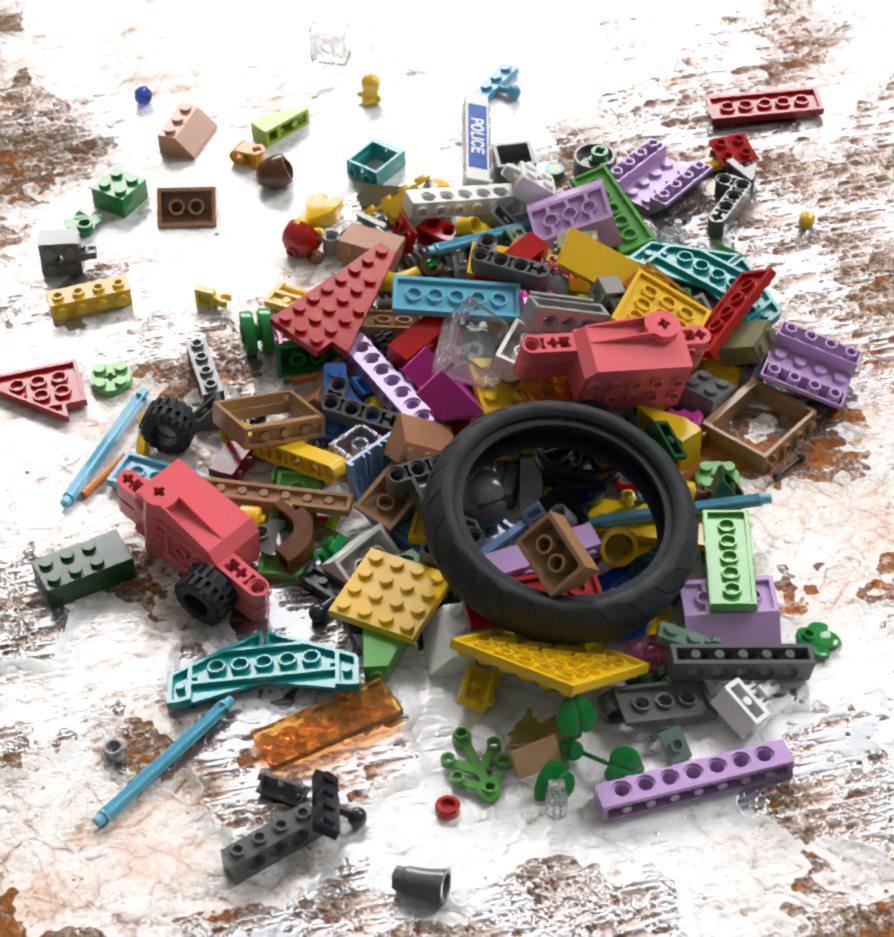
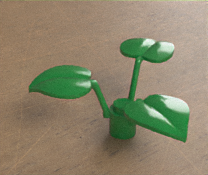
M576 694L574 697L565 696L558 709L556 717L557 727L561 733L568 736L563 738L558 744L562 755L561 760L564 761L565 767L559 760L549 761L543 766L534 787V800L538 802H560L572 794L575 778L571 773L567 772L570 769L568 760L575 761L582 756L607 765L604 772L606 781L644 773L645 768L640 755L629 746L615 748L609 756V761L584 751L582 744L576 740L582 737V732L593 730L597 716L593 705L580 694Z

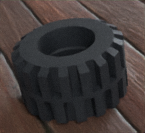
M158 397L156 400L151 401L140 421V434L144 436V441L148 442L152 448H156L157 451H163L166 454L183 453L189 448L199 428V419H197L196 412H193V409L187 406L185 402L178 401L177 398Z
M202 563L193 565L174 586V593L181 606L191 616L209 625L219 624L238 601L237 593L228 579L219 571Z

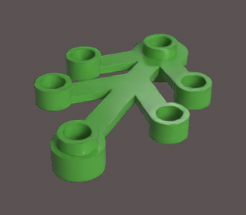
M458 727L452 733V744L457 749H463L469 763L455 759V755L452 752H445L441 755V766L445 769H455L450 773L451 785L477 791L478 796L486 803L498 801L502 795L500 781L505 772L511 767L510 757L502 754L496 758V769L491 778H489L487 770L496 753L501 750V740L498 737L488 738L486 741L487 749L480 761L471 744V732L466 727ZM464 772L477 776L479 781L465 778Z

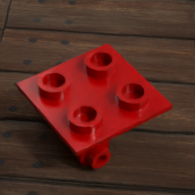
M744 132L708 140L712 148L709 150L710 157L717 158L722 168L726 167V160L731 158L740 164L758 160Z
M400 212L392 233L407 237L403 254H410L411 251H414V244L418 233L404 214Z

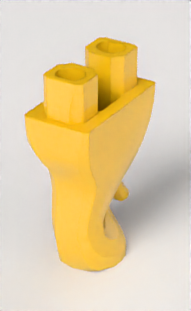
M320 191L316 195L310 194L306 200L305 213L298 217L294 223L305 222L312 228L315 227L314 229L319 233L318 236L322 237L325 230L320 227L333 225L340 220L341 211L344 207L343 199L336 197L330 200L326 193Z

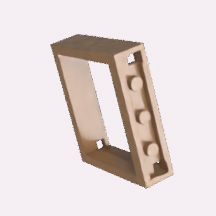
M753 377L701 423L702 432L707 431L710 433L709 444L765 473L771 467H774L779 459L784 455L786 456L791 448L801 443L804 436L816 428L817 410ZM754 400L798 422L765 453L722 431L727 424Z
M292 389L213 401V423L244 450L325 437L326 416ZM286 412L294 417L248 426L239 421Z

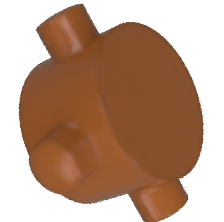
M312 250L308 261L318 265L322 263L325 254L319 250Z

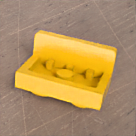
M469 662L465 668L456 703L480 715L487 708H492L497 697L494 692L501 682L498 667L495 666L490 672Z

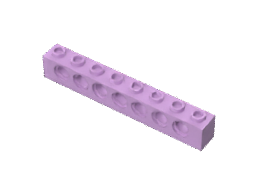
M362 332L359 333L349 356L344 357L342 355V359L357 376L363 377L373 394L386 409L395 413L401 412L445 424L441 419L437 421L429 413L431 409L415 394L416 392L412 384L404 380L402 373L394 369L392 362L385 359L382 351L376 349L370 338L367 339Z
M784 739L768 741L764 744L747 746L731 752H722L718 755L698 758L694 761L674 764L657 770L653 769L641 774L628 775L612 781H603L594 785V803L602 822L607 823L793 777L794 760Z

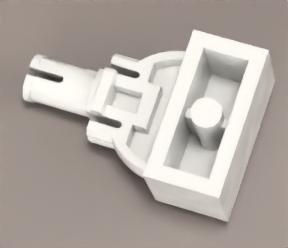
M736 678L724 686L710 701V704L738 736L744 739L771 715L767 710V707L771 704L770 699L765 703L763 702L780 690V686L776 683L771 687L770 685L775 683L776 680L770 678L752 690L756 685L755 682L746 685L739 678Z

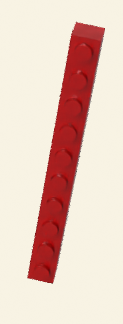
M530 231L503 253L544 263L548 258L549 245ZM475 275L470 279L477 281L501 282L478 275ZM423 316L388 344L387 358L402 369L425 346L433 353L437 346L446 343L453 333L459 332L464 324L474 319Z

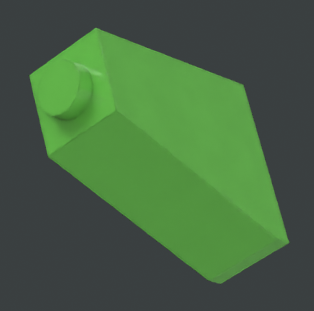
M363 628L365 683L388 682L409 644Z

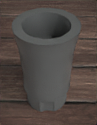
M397 865L392 873L391 887L393 890L402 891L404 894L415 895L445 904L451 889V869Z

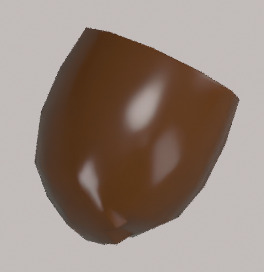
M283 153L266 158L257 168L256 181L259 185L266 188L278 189L293 182V166Z

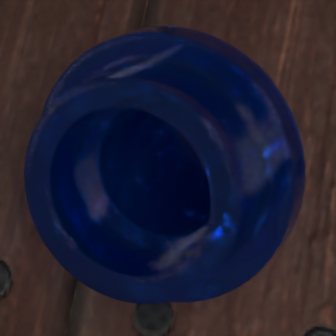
M147 86L138 87L134 91V98L139 104L147 105L152 101V91Z

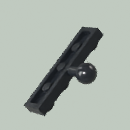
M314 563L301 573L298 579L299 583L326 600L322 604L312 605L309 609L310 619L314 622H322L327 617L328 609L346 583Z
M315 769L312 774L313 831L336 840L340 834V815L347 818L349 824L354 827L364 825L367 821V813L363 808L353 807L350 809L339 804L338 777H335L329 771L323 772Z

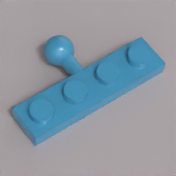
M502 63L472 94L488 96V102L499 92L507 94L510 99H517L521 94L520 87L516 84L506 85L519 74V66Z

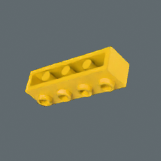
M126 274L46 291L48 307L53 322L133 305L131 289Z

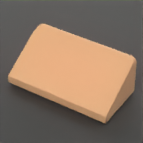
M555 734L510 751L511 769L518 779L540 772L549 761L559 760L562 762Z

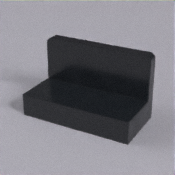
M565 482L537 500L540 501L546 513L554 505L563 504L577 517V523L580 525L590 520Z

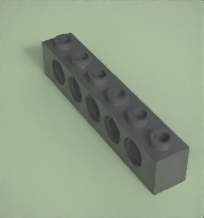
M670 644L665 664L668 680H735L736 678L740 680H768L770 678L775 680H809L816 661L812 644Z

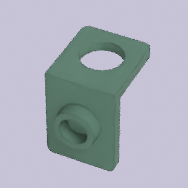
M521 224L506 227L503 229L499 243L508 241L511 243L517 235L523 237L527 232Z
M680 725L668 727L649 736L650 740L660 739L670 765L677 764L692 756Z

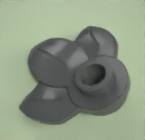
M274 519L268 521L265 525H256L259 529L260 551L268 556H276L275 548L291 536V534L283 531L285 520Z

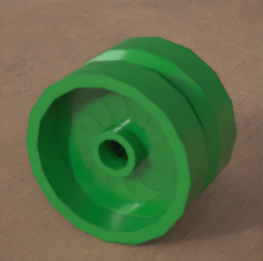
M268 307L257 309L256 322H254L253 314L250 310L239 311V331L246 357L257 355L259 351L258 341H260L261 349L264 353L275 352V338L273 327L270 325L271 315Z

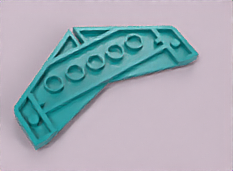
M656 241L648 242L628 257L663 277L705 289L718 301H720L741 272L753 270L745 257L742 256L740 258V254ZM765 288L759 300L753 304L750 312L743 317L741 322L769 319L771 325H773L780 319L781 308L767 288Z
M261 630L172 672L168 677L167 707L168 710L184 709L188 706L262 684L345 692L360 690L359 658L352 652L266 630V645H263Z

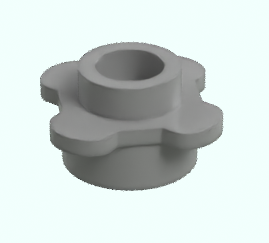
M116 738L107 740L103 745L104 753L101 754V759L103 761L122 762L125 759L124 752L128 748L127 743Z

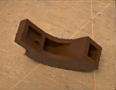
M280 499L274 503L276 518L285 520V526L293 533L286 541L275 548L276 560L282 568L290 575H293L310 560V555L314 551L313 522L310 514L303 506L296 510L292 504H287L283 499Z

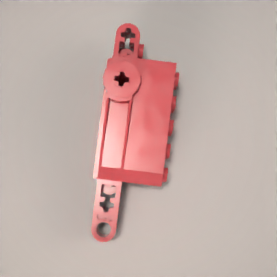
M660 310L648 316L585 325L580 329H573L572 333L528 335L521 341L513 365V372L521 379L568 377L574 400H592L611 408H636L639 405L646 407L677 405L692 369L700 364L711 334L709 330L702 326L681 327L680 320L670 312Z
M180 458L176 459L151 480L146 477L143 478L133 470H123L117 475L119 509L136 524L135 529L144 537L145 549L149 555L165 560L183 574L196 563H202L214 568L225 576L234 587L238 598L237 604L234 606L253 622H262L268 617L269 583L249 566L259 558V529L246 512Z

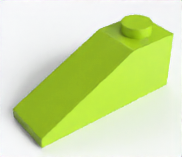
M301 107L265 114L251 122L252 138L269 147L310 124L309 108Z

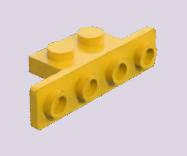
M424 174L414 179L415 184L410 187L407 184L397 190V195L391 197L389 194L380 200L382 204L376 208L374 205H371L363 210L364 213L370 216L381 209L392 226L395 224L400 212L407 217L402 207L405 190L415 189L431 179V176L425 177Z

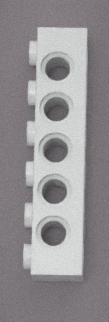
M512 183L405 190L402 207L410 220L487 215L496 200L509 213H517L521 201L514 197Z

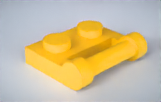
M278 281L264 299V307L282 311L309 291Z

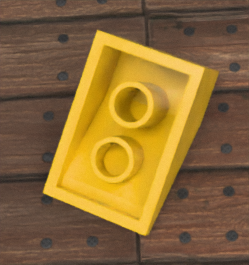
M643 405L637 407V419L642 430L653 421L669 422L688 456L686 460H673L681 473L700 462L702 429L697 424L675 414Z

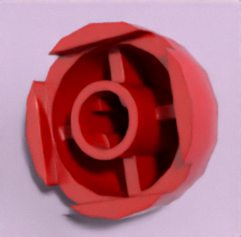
M292 219L283 230L281 239L283 246L291 257L307 258L311 255L312 250L319 249L322 239L319 241L317 238L319 233L310 225L302 221L297 224L294 223L295 219Z

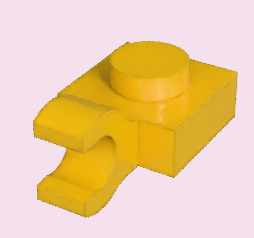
M198 284L194 288L196 305L215 309L216 306L227 308V301H232V295L229 292L217 294L215 288Z

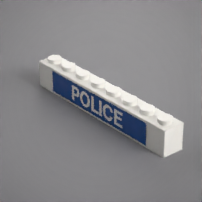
M467 92L462 105V186L492 184V179H490L492 174V168H490L492 157H490L492 146H490L491 125H489L491 105L488 104V96Z

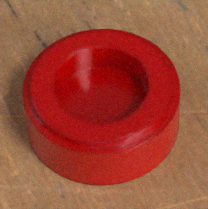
M452 795L441 796L435 803L436 815L440 819L447 821L457 818L460 814L459 800Z

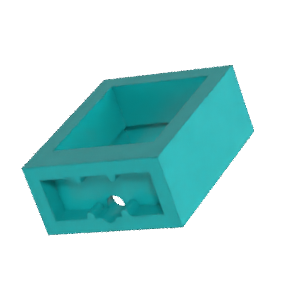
M374 137L346 159L347 175L367 184L383 185L406 166L405 150ZM374 158L386 162L376 171L365 166Z

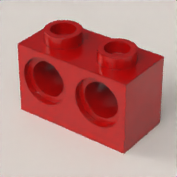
M440 218L425 219L416 226V232L418 233L417 243L424 246H432L434 243L447 241L459 236L455 231V225Z

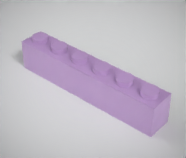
M591 523L572 527L592 560L599 557L602 543ZM517 544L484 554L496 567L512 578L535 574Z

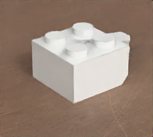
M521 160L517 166L506 163L501 171V175L512 183L514 197L527 205L556 195L553 176L548 172L537 170L536 166L530 162L525 163Z

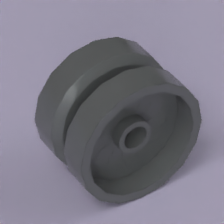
M600 142L582 144L574 151L573 177L604 164L608 169H611L616 165V152L609 145ZM597 145L607 147L609 150L608 161L602 164L594 163L591 160V149Z

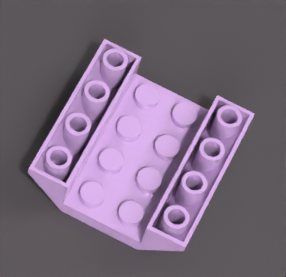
M650 138L609 169V171L635 209L650 216L669 206L709 174L713 167L698 159L689 167L683 166L666 157V144Z
M602 178L527 205V213L533 233L549 245V249L554 250L553 241H557V234L566 233L569 227H573L578 231L597 230L598 241L610 248L623 245Z
M783 320L759 378L840 410L862 351Z
M755 575L757 611L709 612L707 578L687 579L684 587L679 592V600H681L684 617V629L697 632L709 638L719 637L722 639L723 644H782L780 610L773 576Z

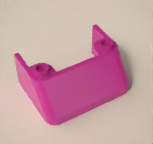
M426 346L401 369L417 386L419 390L415 394L431 409L429 413L435 420L439 421L441 419L445 422L478 418L485 412L469 388Z

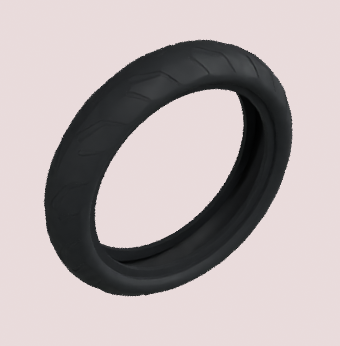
M541 400L517 403L491 411L464 427L443 448L427 479L423 496L422 510L426 543L435 565L452 590L467 606L494 625L529 639L554 644L574 645L608 641L631 633L659 616L682 590L692 571L698 545L699 524L696 507L686 480L672 458L654 439L628 421L610 412L566 401ZM534 448H558L579 452L602 461L618 471L641 494L649 507L656 527V556L640 575L618 588L592 595H558L552 598L548 592L529 587L505 574L483 554L471 536L466 524L463 511V494L469 483L483 468L505 455Z

